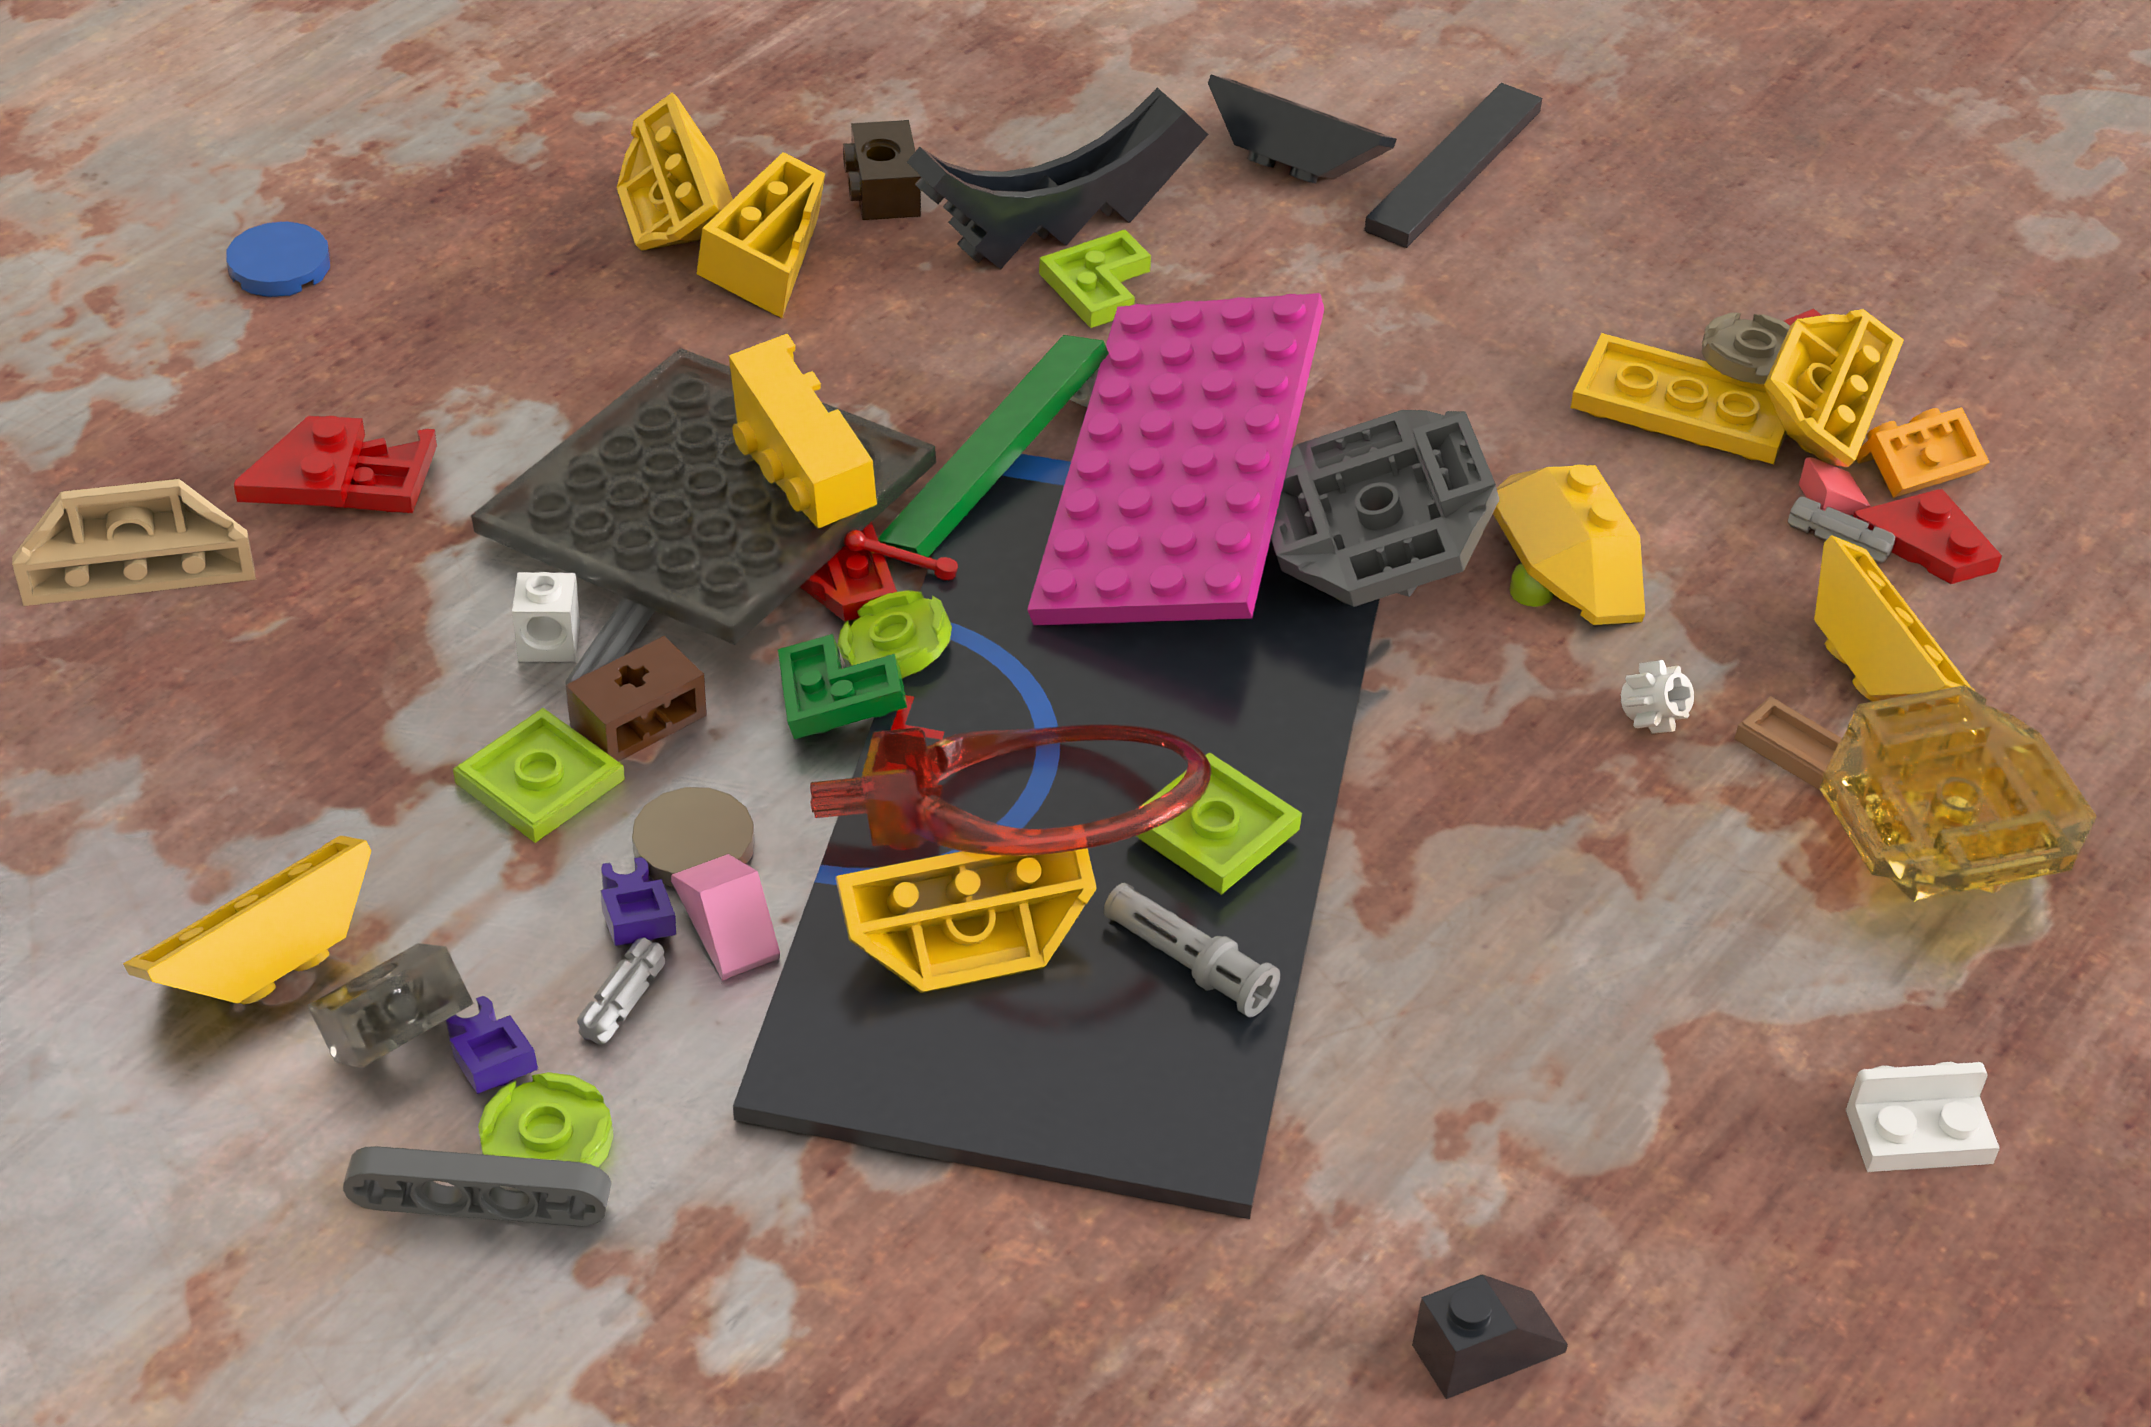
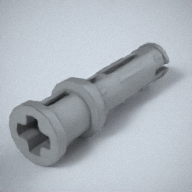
M1128 883L1119 884L1108 896L1103 910L1105 917L1118 922L1155 948L1190 968L1196 984L1205 990H1213L1215 988L1236 1001L1238 1011L1247 1017H1253L1260 1013L1274 996L1279 985L1280 970L1270 963L1260 965L1238 951L1237 943L1229 937H1209L1179 918L1176 914L1137 892Z

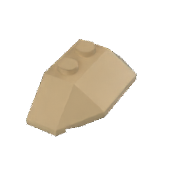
M180 479L60 492L12 556V565L23 606L256 580L247 530Z

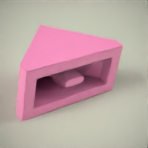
M727 854L672 874L671 882L722 981L780 959L779 946L757 870Z

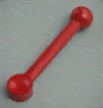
M859 530L849 531L844 538L845 546L851 551L858 552L865 549L933 570L935 575L943 580H952L956 577L958 564L951 558L941 557L935 560L867 539L863 532Z

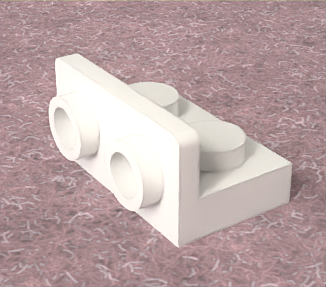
M1942 1062L1926 1066H1879L1859 1071L1846 1112L1867 1172L1994 1164L1999 1151V1145L1980 1098L1988 1076L1984 1064L1981 1062L1958 1064Z

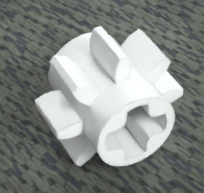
M1663 660L1639 663L1640 674L1627 675L1625 678L1626 683L1621 691V704L1625 714L1631 720H1634L1633 726L1635 728L1649 727L1652 734L1675 731V720L1687 719L1689 711L1693 706L1694 691L1690 680L1681 673L1680 666L1666 667Z

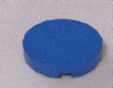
M288 221L272 222L249 228L235 237L226 249V262L230 278L233 282L235 280L240 282L243 290L255 295L279 297L301 292V285L313 280V286L323 280L330 269V253L328 242L320 231L306 224Z

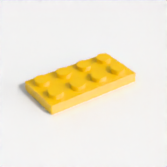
M1601 333L1573 391L1570 407L1587 412L1595 417L1612 419L1640 427L1646 431L1659 432L1690 441L1696 445L1713 447L1741 455L1746 459L1759 460L1770 464L1775 463L1786 435V431L1764 384L1739 381L1720 373L1709 365L1707 361Z

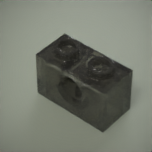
M417 943L310 1003L307 1007L334 1061L363 1068L474 1003L447 947Z

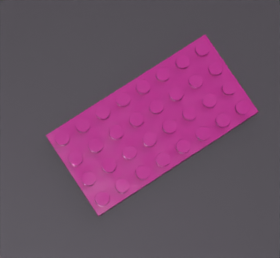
M1320 293L1286 294L1283 296L1254 298L1236 297L1224 300L1183 301L1179 303L1149 305L1134 304L1117 307L1106 343L1109 354L1101 362L1028 605L1027 610L1033 625L1252 618L1324 314V305Z

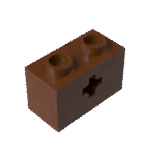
M665 636L634 649L630 653L566 684L570 727L618 762L707 716L704 673Z

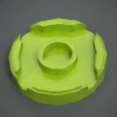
M910 590L888 593L862 606L857 611L860 618L854 621L851 627L847 620L840 630L837 646L846 667L895 654L902 678L924 669L941 655L950 642L952 625L941 600L932 596V600L923 597L922 592Z
M552 1072L532 1075V1082H526L517 1087L516 1081L501 1088L485 1105L478 1125L483 1155L582 1162L599 1167L608 1157L614 1137L610 1110L605 1105L603 1096L594 1085L574 1075Z

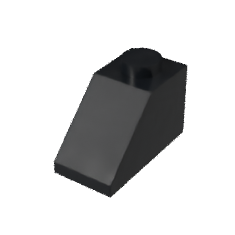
M1481 1274L1421 1297L1412 1346L1445 1399H1448L1566 1353L1568 1344L1532 1291Z

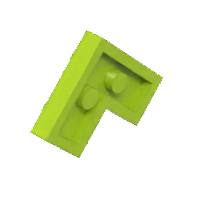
M1125 229L1039 257V274L1090 328L1113 321L1117 307L1134 305L1135 297L1121 282L1148 273L1151 267V255Z

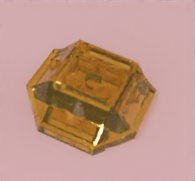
M1966 685L1858 704L1847 730L1824 772L1820 786L1821 792L1870 873L1875 876L1889 878L1913 902L1979 889L1995 894L2004 885L2071 871L2097 818V815L2041 733L2015 716L1985 705L1987 699Z

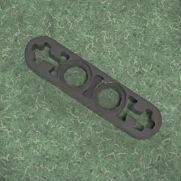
M372 1146L358 1149L351 1155L343 1183V1191L346 1197L353 1203L378 1211L590 1226L604 1218L612 1183L609 1176L602 1169L582 1162ZM434 1181L446 1182L454 1186L441 1185ZM500 1186L512 1187L521 1191L506 1190Z

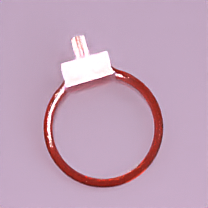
M1087 724L1016 730L971 731L943 738L927 746L926 735L922 729L906 728L873 732L862 776L811 782L810 790L812 797L810 803L815 818L867 813L872 846L889 845L893 849L906 850L921 846L925 841L929 840L946 848L975 854L1000 856L1044 855L1077 851L1114 843L1148 832L1173 820L1190 809L1206 793L1211 780V767L1205 754L1192 743L1174 734L1146 727ZM1115 740L1156 745L1173 750L1188 765L1184 777L1173 789L1142 807L1104 820L1051 829L1013 828L986 821L942 800L943 787L942 784L937 785L944 778L965 767L998 755L1036 746L1074 741Z

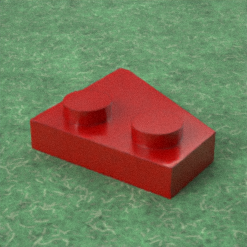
M307 416L235 480L234 490L237 502L344 507L365 437L363 419L337 416Z
M435 429L417 430L418 441L387 447L385 438L363 442L344 508L413 513L437 448Z
M871 519L767 544L771 565L843 621L860 618L857 611L866 603L888 593L897 592L884 555L865 549L855 552L845 546L844 538L851 530H859L863 532L867 539L879 542Z

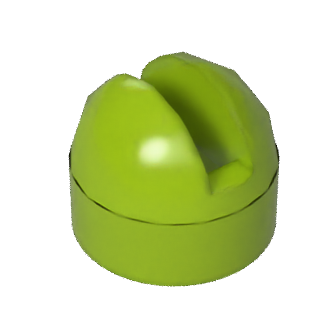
M1522 563L1516 566L1512 573L1509 588L1512 598L1520 604L1531 607L1543 606L1549 603L1554 594L1531 577Z

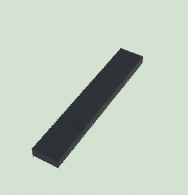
M1500 83L1366 216L1364 231L1407 248L1540 113L1543 98Z

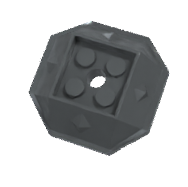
M1400 410L1294 446L1291 450L1271 535L1281 571L1333 596L1345 605L1349 604L1353 607L1395 593L1410 597L1417 586L1463 572L1499 502L1495 481L1466 411H1447L1445 415L1427 410Z

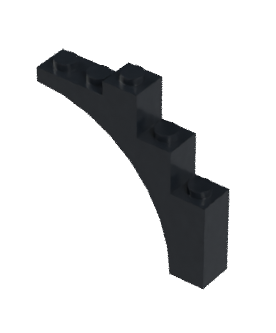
M1157 87L1129 116L1098 139L1066 156L1035 167L1004 172L970 170L944 162L921 147L916 150L907 163L921 176L915 185L936 204H939L944 198L948 200L943 206L953 216L948 223L962 236L957 245L977 263H980L986 257L998 268L1002 269L1034 232L1044 240L1051 233L1067 246L1098 209L1108 217L1116 210L1130 223L1209 134Z

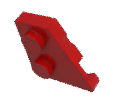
M1942 488L1857 510L1853 514V517L1869 524L1867 529L1873 531L1876 526L1893 533L1895 542L1891 553L1908 562L1922 565L1929 573L1950 584L1995 573L1998 570L2002 555Z

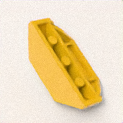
M672 92L633 121L630 134L634 138L625 153L617 184V191L635 245L641 251L700 240L702 228L733 200L717 155L680 100Z
M1864 309L1850 311L1846 315L1828 314L1797 319L1790 326L1764 384L1787 435L1794 439L1802 449L1814 454L1823 462L1833 466L1849 467L1856 460L1904 339Z
M1579 464L1531 470L1510 475L1497 487L1499 502L1493 515L1531 577L1559 599L1581 609L1580 615L1592 625L1637 623L1643 621L1645 616L1640 535L1596 465L1587 466Z
M1831 535L1824 542L1814 620L1828 638L1825 642L1828 651L1839 661L1847 664L1854 673L1855 677L1852 682L1856 689L1872 702L1878 703L1880 700H1884L1903 708L1973 706L1980 699V696L1964 679L1883 574L1868 551Z
M1083 828L836 876L849 941L920 993L1044 968L1097 889Z
M338 836L318 850L149 950L126 961L123 965L129 975L237 1004L256 1002L269 995L276 988L274 981L292 970L303 971L318 965L329 956L328 948L346 938L371 855V849L366 840Z

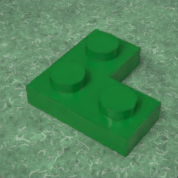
M833 634L778 649L787 723L794 739L815 733H825L833 728L872 717H881L890 712L907 708L901 670L895 654L842 668L840 652Z

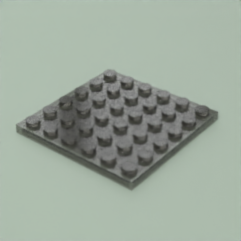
M679 348L471 515L474 533L564 572L575 573L578 578L736 645L845 546L844 539L849 531H862L936 464L935 446L838 409L873 460L877 505L817 528L803 511L797 512L793 509L786 493L776 482L770 483L767 481L760 465L751 455H744L739 450L732 429L733 425L737 424L730 367ZM821 402L828 413L838 409Z

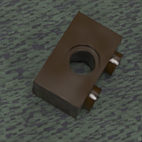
M909 120L851 123V143H843V161L845 173H848L850 201H859L862 220L921 217V190L915 185L921 176L907 163L909 158L916 152Z

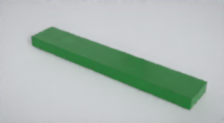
M1063 335L878 537V541L929 557L1100 367L1101 362L1109 354L1104 341Z

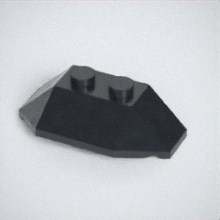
M1210 75L1208 85L1233 144L1249 150L1247 159L1255 163L1274 168L1276 161L1292 166L1289 175L1316 184L1319 176L1335 179L1393 149L1397 141L1396 138L1238 81Z

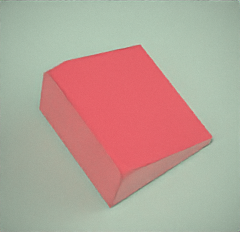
M1813 457L1805 459L1799 486L1807 498L1821 503L1820 509L1825 511L1827 507H1831L1845 514L1853 515L1854 511L1871 507L1848 471Z

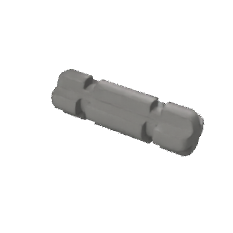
M1799 497L1795 504H1793L1788 523L1794 528L1806 533L1811 528L1815 530L1814 536L1825 541L1832 535L1866 549L1877 563H1883L1893 549L1895 536L1891 532L1876 526L1873 531L1867 529L1869 525L1867 522L1831 507H1827L1824 511L1820 509L1821 503L1807 497Z
M646 938L637 939L624 955L627 959L621 960L594 995L598 1002L591 1001L577 1018V1023L580 1026L578 1032L584 1039H591L598 1045L609 1041L619 1027L615 1021L621 1022L626 1018L650 985L647 980H653L664 966V948L659 943H652Z

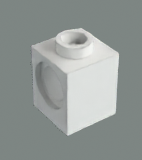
M518 572L512 608L518 662H576L580 631L576 574Z

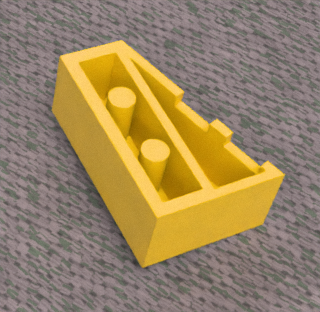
M784 152L781 153L702 228L697 275L783 318L818 220L825 173Z
M784 334L729 355L737 424H734L732 428L733 436L742 454H750L760 465L767 481L770 483L776 482L786 493L793 509L797 512L803 511L817 528H821L877 505L873 460L838 409L827 412L814 392L821 388L820 381L813 371L806 374L801 373L793 357L796 346L789 335Z

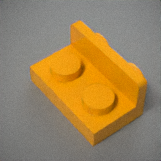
M1962 407L1940 413L1938 408H1932L1916 415L1909 423L1897 426L1895 421L1883 423L1866 434L1868 441L1860 447L1856 457L1858 464L1875 460L1893 498L1978 472L1990 463Z

